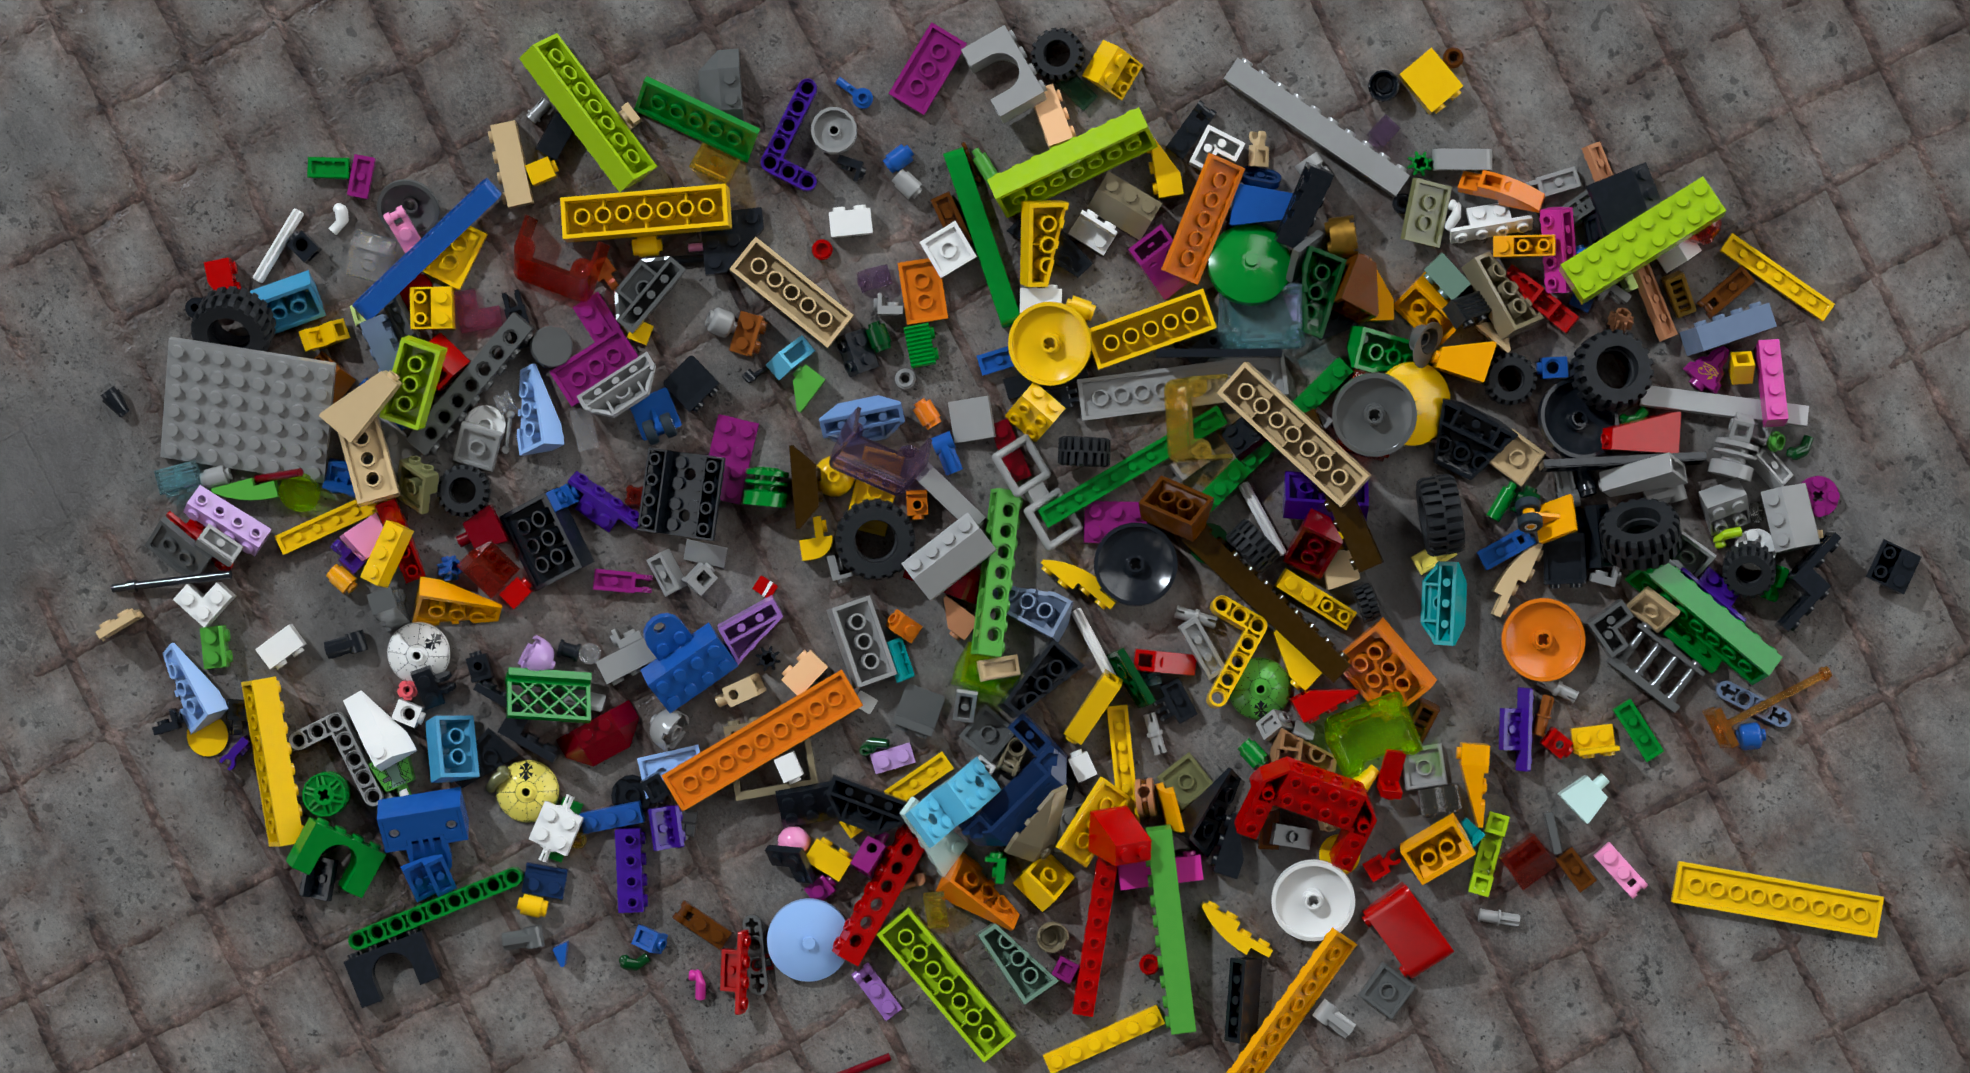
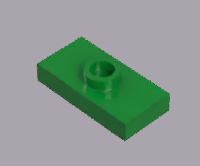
M308 157L307 178L350 179L351 159Z

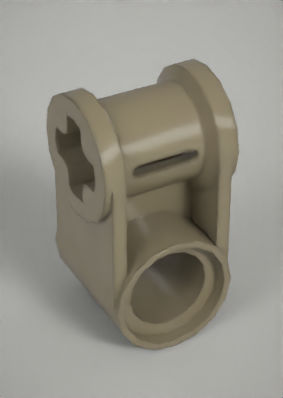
M1016 736L1009 740L995 768L996 770L1001 769L1011 774L1013 778L1017 774L1026 751L1024 744L1023 749L1018 752L1011 748V744L1014 741H1020Z

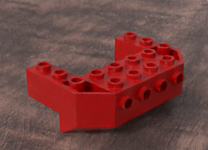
M1288 756L1259 767L1249 778L1251 788L1234 821L1237 833L1257 839L1273 805L1342 828L1329 852V856L1333 866L1351 872L1377 822L1373 805L1364 784Z

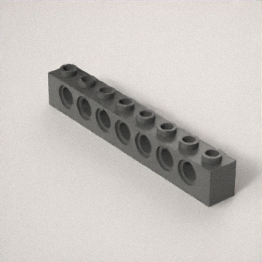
M513 312L431 409L425 428L414 430L406 440L424 456H428L430 453L434 455L441 447L439 445L440 441L443 438L447 439L453 433L454 429L452 427L456 422L460 424L467 416L466 410L470 406L473 408L480 401L479 395L482 391L485 390L487 392L494 384L493 378L497 374L500 376L507 369L508 366L505 364L509 359L514 360L521 352L519 347L523 343L527 344L534 336L532 332L535 328L517 312ZM510 332H514L517 335V341L514 344L508 341V334ZM497 348H501L504 351V356L500 360L494 355ZM483 364L490 366L491 371L487 376L481 372ZM471 379L477 383L475 391L468 389V382ZM458 395L464 400L461 407H457L454 403V399ZM444 411L450 414V421L448 423H444L441 420V414ZM431 427L437 431V436L434 439L428 436V429Z

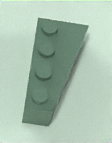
M991 923L975 934L1022 1004H1027L1059 981L995 923Z

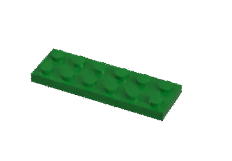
M648 76L643 81L634 108L639 113L746 163L751 157L760 132L759 128Z

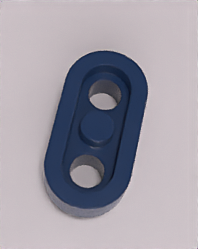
M1243 167L1245 168L1241 178L1243 184L1267 189H1277L1280 186L1281 175L1278 172L1259 167Z

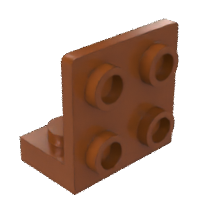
M741 311L729 351L754 358V354L758 355L762 344L759 342L760 334H765L768 324L765 321V317Z

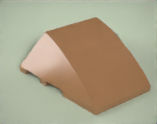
M1283 728L1280 729L1271 746L1269 763L1288 756L1335 773L1337 756L1295 736ZM1273 805L1271 811L1279 809L1281 807Z

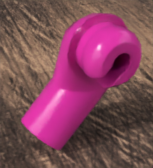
M698 969L690 970L689 981H696L695 999L704 1000L706 998V983L702 972Z

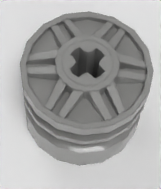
M1716 437L1715 443L1724 446L1723 448L1713 447V451L1721 454V458H1711L1707 472L1751 482L1754 468L1745 463L1746 460L1755 461L1757 457L1749 455L1748 451L1758 452L1759 447L1751 443L1732 440L1728 437Z

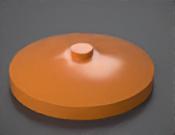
M1549 598L1533 599L1516 607L1507 617L1501 633L1502 651L1511 668L1521 676L1533 681H1553L1569 674L1581 660L1585 649V631L1577 614L1566 604Z

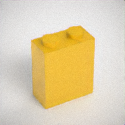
M1432 47L1397 76L1429 115L1433 111L1437 114L1446 107L1444 105L1446 100L1450 98L1453 101L1462 93L1460 91L1463 87L1462 83Z

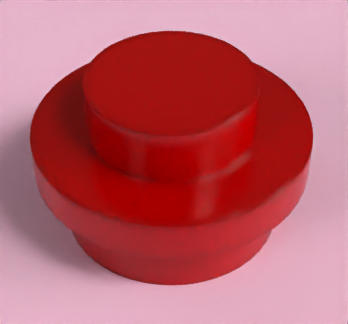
M820 239L813 244L812 253L818 260H826L832 255L833 248L829 241Z
M1153 954L1144 955L1139 961L1140 970L1146 975L1155 974L1159 970L1157 957Z

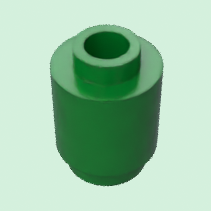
M1248 738L1238 748L1239 755L1252 769L1255 766L1259 768L1268 761L1265 758L1268 754L1255 740L1252 741Z

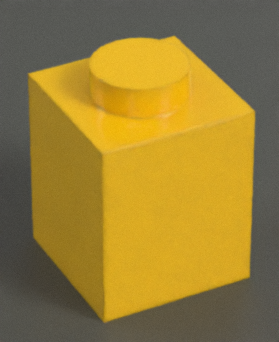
M548 156L525 165L534 187L558 178L556 174L559 171L555 160L551 161Z
M1730 352L1728 372L1732 385L1753 384L1755 363L1752 352Z

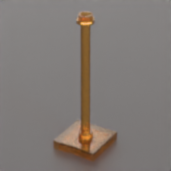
M1827 666L1820 667L1818 673L1729 719L1726 718L1721 707H1709L1702 712L1720 748H1734L1740 745L1732 730V726L1821 680L1829 681L1832 677L1830 669Z

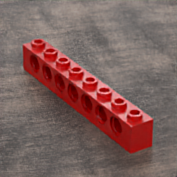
M906 823L897 830L893 844L886 849L885 858L876 867L873 879L865 886L861 900L856 902L852 916L845 921L844 930L833 943L832 952L856 966H859L924 852V848L920 846L915 834H912ZM908 844V850L902 853L903 846ZM898 862V868L892 871V865ZM888 880L887 887L881 889L882 883ZM874 899H878L876 906L871 907V902ZM867 917V922L861 926V920ZM857 935V940L850 944V939Z
M1098 856L1072 1006V1014L1093 1017L1118 867Z

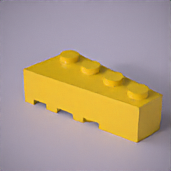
M1063 200L1021 201V285L1026 287H1048L1055 261L1053 259L1055 251L1058 249V239L1061 228L1063 229L1064 216L1066 210H1068L1069 202Z

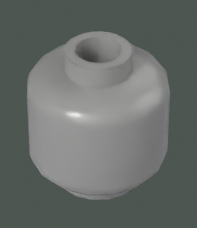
M718 307L709 311L705 326H707V330L710 333L725 338L730 333L733 334L735 332L737 322L735 321L734 313Z

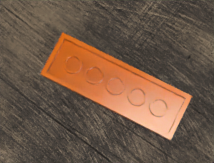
M1208 153L1161 270L1191 283L1199 284L1245 168Z

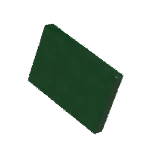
M1124 648L1115 650L1107 655L1117 675L1123 679L1122 683L1138 708L1151 705L1156 701Z

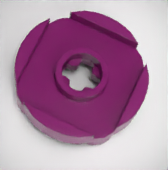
M1812 476L1800 483H1806L1814 517L1827 516L1834 511L1840 499V494L1832 480L1823 476ZM1814 492L1822 493L1821 501L1813 500V498L1815 497L1813 495Z

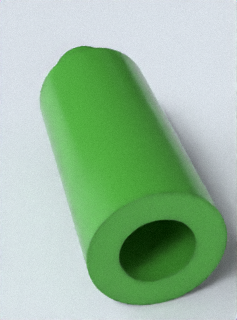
M978 147L972 151L975 157L973 161L990 188L987 179L993 177L998 172L986 152L982 153Z

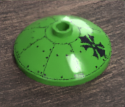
M1261 657L1251 658L1229 698L1239 713L1250 719L1260 720L1273 709L1280 711L1284 709L1290 697V680L1285 670L1275 661ZM1231 678L1229 679L1228 686H1230L1232 683ZM1259 685H1262L1264 687V691L1262 693L1257 692V687Z

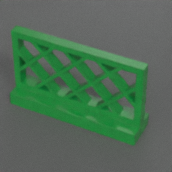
M508 667L505 676L507 718L590 723V683L592 673L560 670L533 671L527 668ZM512 685H520L524 691L517 695L512 691ZM535 686L541 687L545 691L540 697L531 690ZM555 688H561L566 694L559 698L552 691ZM576 689L585 690V696L581 700L573 693ZM527 693L535 700L529 706L521 699ZM547 695L556 701L550 707L542 701ZM568 696L576 702L571 708L563 702ZM518 702L524 710L522 712H512V705ZM539 703L545 711L542 714L536 713L531 708ZM559 704L566 712L563 715H557L552 709ZM580 706L586 711V716H578L573 710Z

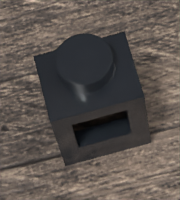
M481 650L469 653L470 658L466 659L472 683L494 677L488 653L482 654ZM476 662H480L482 664V668L480 670H477L475 668Z

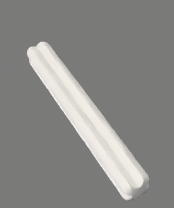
M295 208L292 210L253 275L254 280L259 283L265 281L289 241L288 238L293 234L304 216L303 212Z
M1248 481L1240 484L1239 489L1264 535L1278 549L1280 556L1284 555L1286 549Z
M1075 609L1071 614L1102 673L1107 669L1115 674L1082 609Z

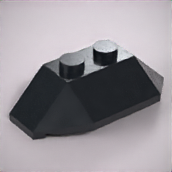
M833 774L826 795L839 821L876 835L905 824L900 812L908 801L855 780Z

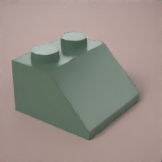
M1442 252L1423 269L1426 272L1424 277L1431 284L1436 283L1440 287L1438 292L1445 300L1448 298L1451 300L1455 299L1471 284Z

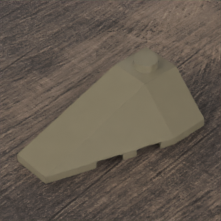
M1066 784L1052 790L1037 807L1038 812L1026 820L1024 824L1027 827L1021 833H1015L1004 849L1007 854L1034 862L1041 858L1046 859L1052 853L1051 849L1056 842L1068 790Z

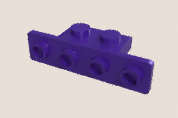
M578 471L569 478L568 483L584 494L575 508L577 511L608 532L613 529L618 519L637 529L639 526V512L625 505L619 498L612 496L603 487L595 484L586 475Z
M1708 566L1698 579L1684 567L1680 569L1685 577L1693 580L1703 592L1710 594L1715 602L1720 606L1726 607L1732 616L1744 623L1746 622V618L1731 607L1738 596L1734 594V590H1728L1723 578Z
M1518 687L1517 708H1500L1499 750H1516V771H1531V748L1533 742L1532 711L1534 701L1532 688Z

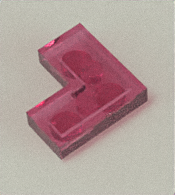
M475 289L454 292L462 334L501 327L503 325L499 305L479 309Z

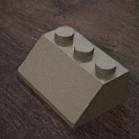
M1108 171L1087 210L1093 211L1102 219L1112 223L1134 238L1141 240L1162 203Z

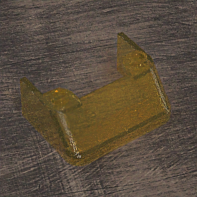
M1228 374L1191 376L1172 379L1166 383L1164 387L1167 448L1171 461L1187 463L1231 460L1233 458V453L1212 455L1211 445L1207 440L1194 439L1191 397H1200L1205 394L1207 382L1226 381Z

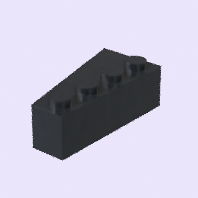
M1306 161L1274 237L1275 241L1294 248L1308 237L1309 228L1313 227L1317 217L1316 213L1321 208L1325 194L1334 177L1332 172Z
M1052 639L1046 642L997 706L1014 719L1085 665Z

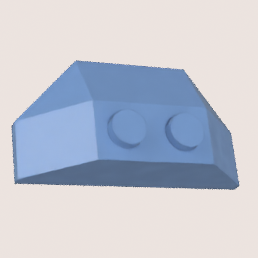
M877 395L838 403L820 417L819 422L824 439H829L848 447L889 438L900 424L902 425L905 422L900 401Z

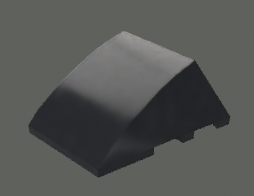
M1443 398L1434 463L1472 480L1518 434L1500 420L1463 402Z

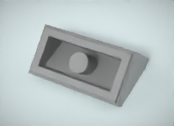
M1767 444L1753 455L1757 457L1755 461H1747L1771 489L1784 486L1793 476L1792 472L1776 454L1768 449Z
M210 524L206 526L195 542L196 546L228 567H231L244 548Z
M687 539L683 559L703 564L707 562L712 566L724 568L728 547Z
M666 549L646 560L665 597L687 586L681 580L684 576L670 549Z
M576 689L573 692L580 700L585 696V691ZM591 692V710L603 711L606 695ZM570 696L563 700L569 706L576 704Z

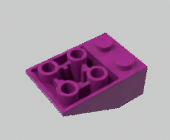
M1161 224L1127 251L1162 298L1166 300L1189 283V281L1161 270L1173 238Z

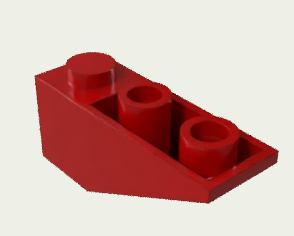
M227 257L204 262L207 282L213 290L217 291L220 287L228 289L229 286H237V289H241V284L236 281L235 274H238L237 264L231 258Z
M1135 648L1133 664L1137 670L1195 676L1196 659L1193 654Z

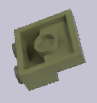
M409 456L399 460L397 483L401 496L397 498L420 514L428 513L430 494L437 492L439 474L434 471V466L423 464L419 456Z

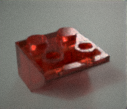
M492 541L471 550L457 565L491 599L520 570Z
M1529 833L1498 856L1522 891L1556 867L1547 850L1533 833Z

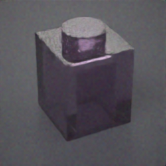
M1385 114L1366 135L1370 137L1368 141L1377 148L1379 146L1383 148L1401 128Z

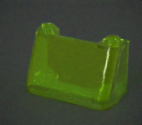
M1392 692L1330 716L1325 721L1326 743L1343 775L1348 778L1359 776L1364 769V763L1385 755L1386 749H1402L1406 755H1415L1423 750L1422 742L1400 692Z

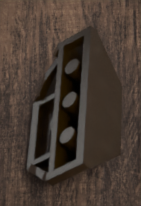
M789 445L796 529H800L819 507V502H823L822 489H818L817 481H821L820 468L816 469V464L794 445Z

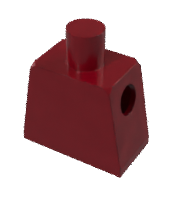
M488 505L465 521L463 526L466 532L456 536L461 548L472 543L475 550L509 541L493 505Z

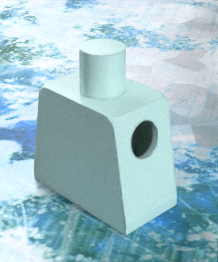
M1602 773L1593 781L1584 775L1561 790L1558 795L1584 823L1588 824L1608 798L1602 789L1610 781Z

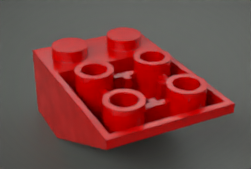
M1354 688L1307 689L1293 696L1289 701L1300 721L1311 724L1320 719L1318 715L1323 712L1329 714L1338 709V704L1342 702L1347 704L1355 700V695L1359 691Z

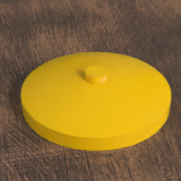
M1041 302L1028 307L1015 319L1009 332L1008 350L1014 366L1025 378L1040 385L1052 386L1072 380L1084 369L1091 355L1092 338L1086 321L1075 309L1059 302Z
M1414 362L1398 364L1386 374L1397 378L1409 389L1417 409L1415 429L1404 445H1421L1438 435L1443 398L1450 399L1449 388L1443 376L1432 366L1426 365L1423 368H1418Z

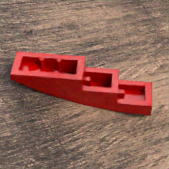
M1511 264L1506 271V277L1518 285L1519 288L1517 290L1525 299L1528 298L1532 302L1531 307L1535 311L1540 312L1545 319L1567 335L1580 319L1579 316L1565 307L1553 295L1546 293L1544 287Z

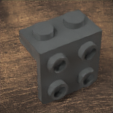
M907 684L892 723L896 724L895 728L907 732V729L916 731L915 735L924 739L927 736L932 737L945 697L916 685Z

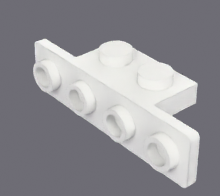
M1499 203L1466 208L1469 226L1451 228L1450 243H1464L1476 239L1483 240L1488 237L1505 236L1517 232L1524 233L1533 229L1532 215L1512 218L1509 207L1501 206Z

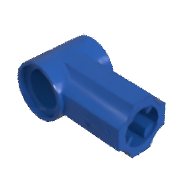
M950 431L930 438L946 476L963 469L955 451L956 446Z

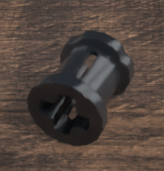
M561 639L556 657L564 656L577 662L582 644L574 645Z

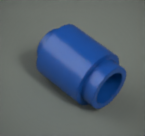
M900 144L888 153L882 161L893 174L914 161L912 158L914 153L908 145L903 146Z

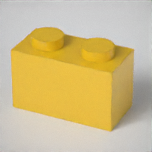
M824 836L821 839L817 837L806 856L811 865L839 882L852 861L851 853L841 847L839 850L832 846L833 842Z

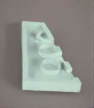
M911 797L901 810L900 815L911 832L917 837L920 846L928 854L931 863L936 866L939 875L945 877L968 843L952 830L936 845L929 848L904 815L920 802L916 798Z

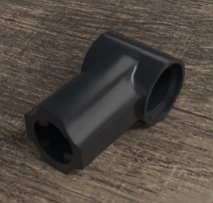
M363 629L345 634L344 637L324 642V649L328 659L369 650Z

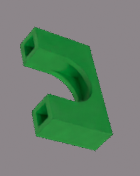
M309 817L285 861L292 868L310 875L320 855L327 848L334 845L348 846L351 852L350 863L338 885L344 891L362 898L386 856L381 850L382 846L374 841L367 843L363 841L364 838L356 833L349 835L346 833L347 830L338 825L332 827L323 818L318 817L316 820Z

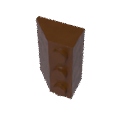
M1161 475L1140 500L1141 520L1194 542L1206 526L1214 503V497Z

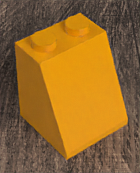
M1491 341L1441 347L1434 352L1430 363L1438 371L1474 383H1484L1497 342Z

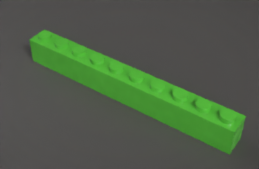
M1170 824L1146 827V833L1152 840L1151 860L1145 862L1146 867L1151 869V874L1147 875L1148 886L1153 887L1154 894L1150 895L1151 908L1155 907L1156 915H1152L1154 928L1158 927V935L1155 936L1156 948H1160L1161 955L1157 956L1158 967L1163 968L1164 975L1160 976L1161 988H1165L1166 996H1162L1163 1008H1168V1016H1165L1166 1029L1170 1028L1171 1035L1196 1032L1172 829Z

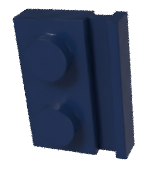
M527 862L522 893L563 900L568 869Z

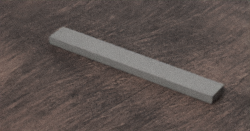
M1651 386L1646 390L1647 394L1640 399L1639 404L1641 407L1734 418L1736 412L1752 415L1754 421L1763 422L1759 399ZM1787 403L1789 419L1785 425L1806 428L1809 406Z

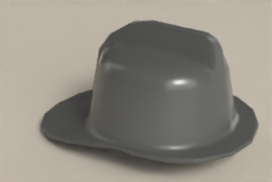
M1438 322L1418 325L1410 335L1409 347L1413 351V361L1418 368H1423L1429 363L1435 350L1441 343L1443 329Z

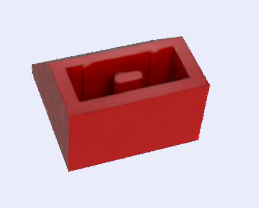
M440 332L429 342L448 348L436 387L439 391H443L471 361Z

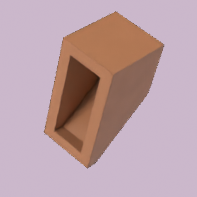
M946 595L944 597L947 625L951 630L949 634L958 641L961 638L965 640L974 629L975 616Z

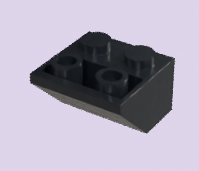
M1883 539L1865 577L1886 589L1904 595L1922 557Z

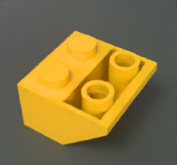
M1103 40L1082 76L1122 101L1143 64L1119 46Z
M452 286L410 287L411 329H456L455 288Z

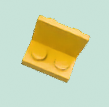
M1612 723L1570 728L1571 741L1573 742L1572 748H1574L1573 753L1579 755L1582 759L1594 758L1596 753L1603 756L1616 755L1615 751H1620V746L1615 745Z

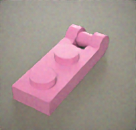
M402 205L397 207L392 213L387 212L383 214L385 221L405 253L421 239ZM401 217L403 221L396 224L395 220Z
M1610 842L1593 855L1632 899L1637 896V892L1648 886L1644 879L1640 877ZM1633 878L1636 883L1630 887L1627 882Z

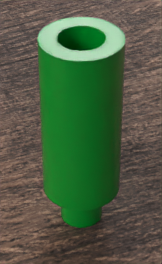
M1510 481L1507 487H1502L1486 514L1488 517L1500 522L1516 495L1514 490L1517 485Z

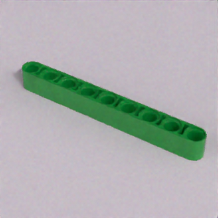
M963 147L943 153L1001 326L1005 329L1013 325L1020 313Z
M510 867L358 929L349 936L348 943L354 950L364 949L513 888L523 881L524 873L519 867ZM515 871L518 874L519 879L517 882L509 880V872ZM491 879H496L499 882L498 890L490 888L489 881ZM471 887L479 889L480 896L478 898L470 895ZM452 895L460 897V905L455 906L451 903ZM433 903L440 904V913L437 914L432 911L431 906ZM413 911H419L422 914L421 921H415L412 918ZM394 919L402 921L403 926L401 929L394 928ZM375 927L382 928V937L375 936L373 932ZM359 934L364 938L363 945L355 943V935Z

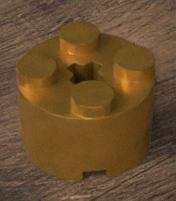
M1353 215L1328 218V222H1324L1326 235L1331 238V242L1327 243L1328 253L1341 258H1350L1359 254L1358 251H1354V249H1358L1354 222L1350 223V221L1354 220Z

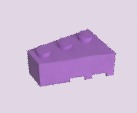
M770 595L717 625L720 634L738 665L780 621L783 614L773 595Z

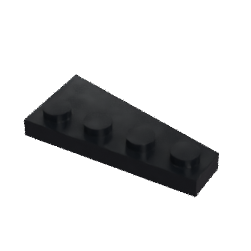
M1021 217L1007 230V232L1020 240ZM1061 229L1058 249L1055 251L1053 260H1055L1054 262L1079 278L1094 263Z

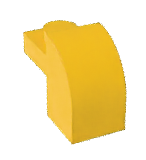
M344 318L299 331L305 352L326 348L350 338Z
M822 516L812 517L816 538L799 540L802 561L820 558L827 554L832 546L833 535H824V532H828L826 519L822 520Z

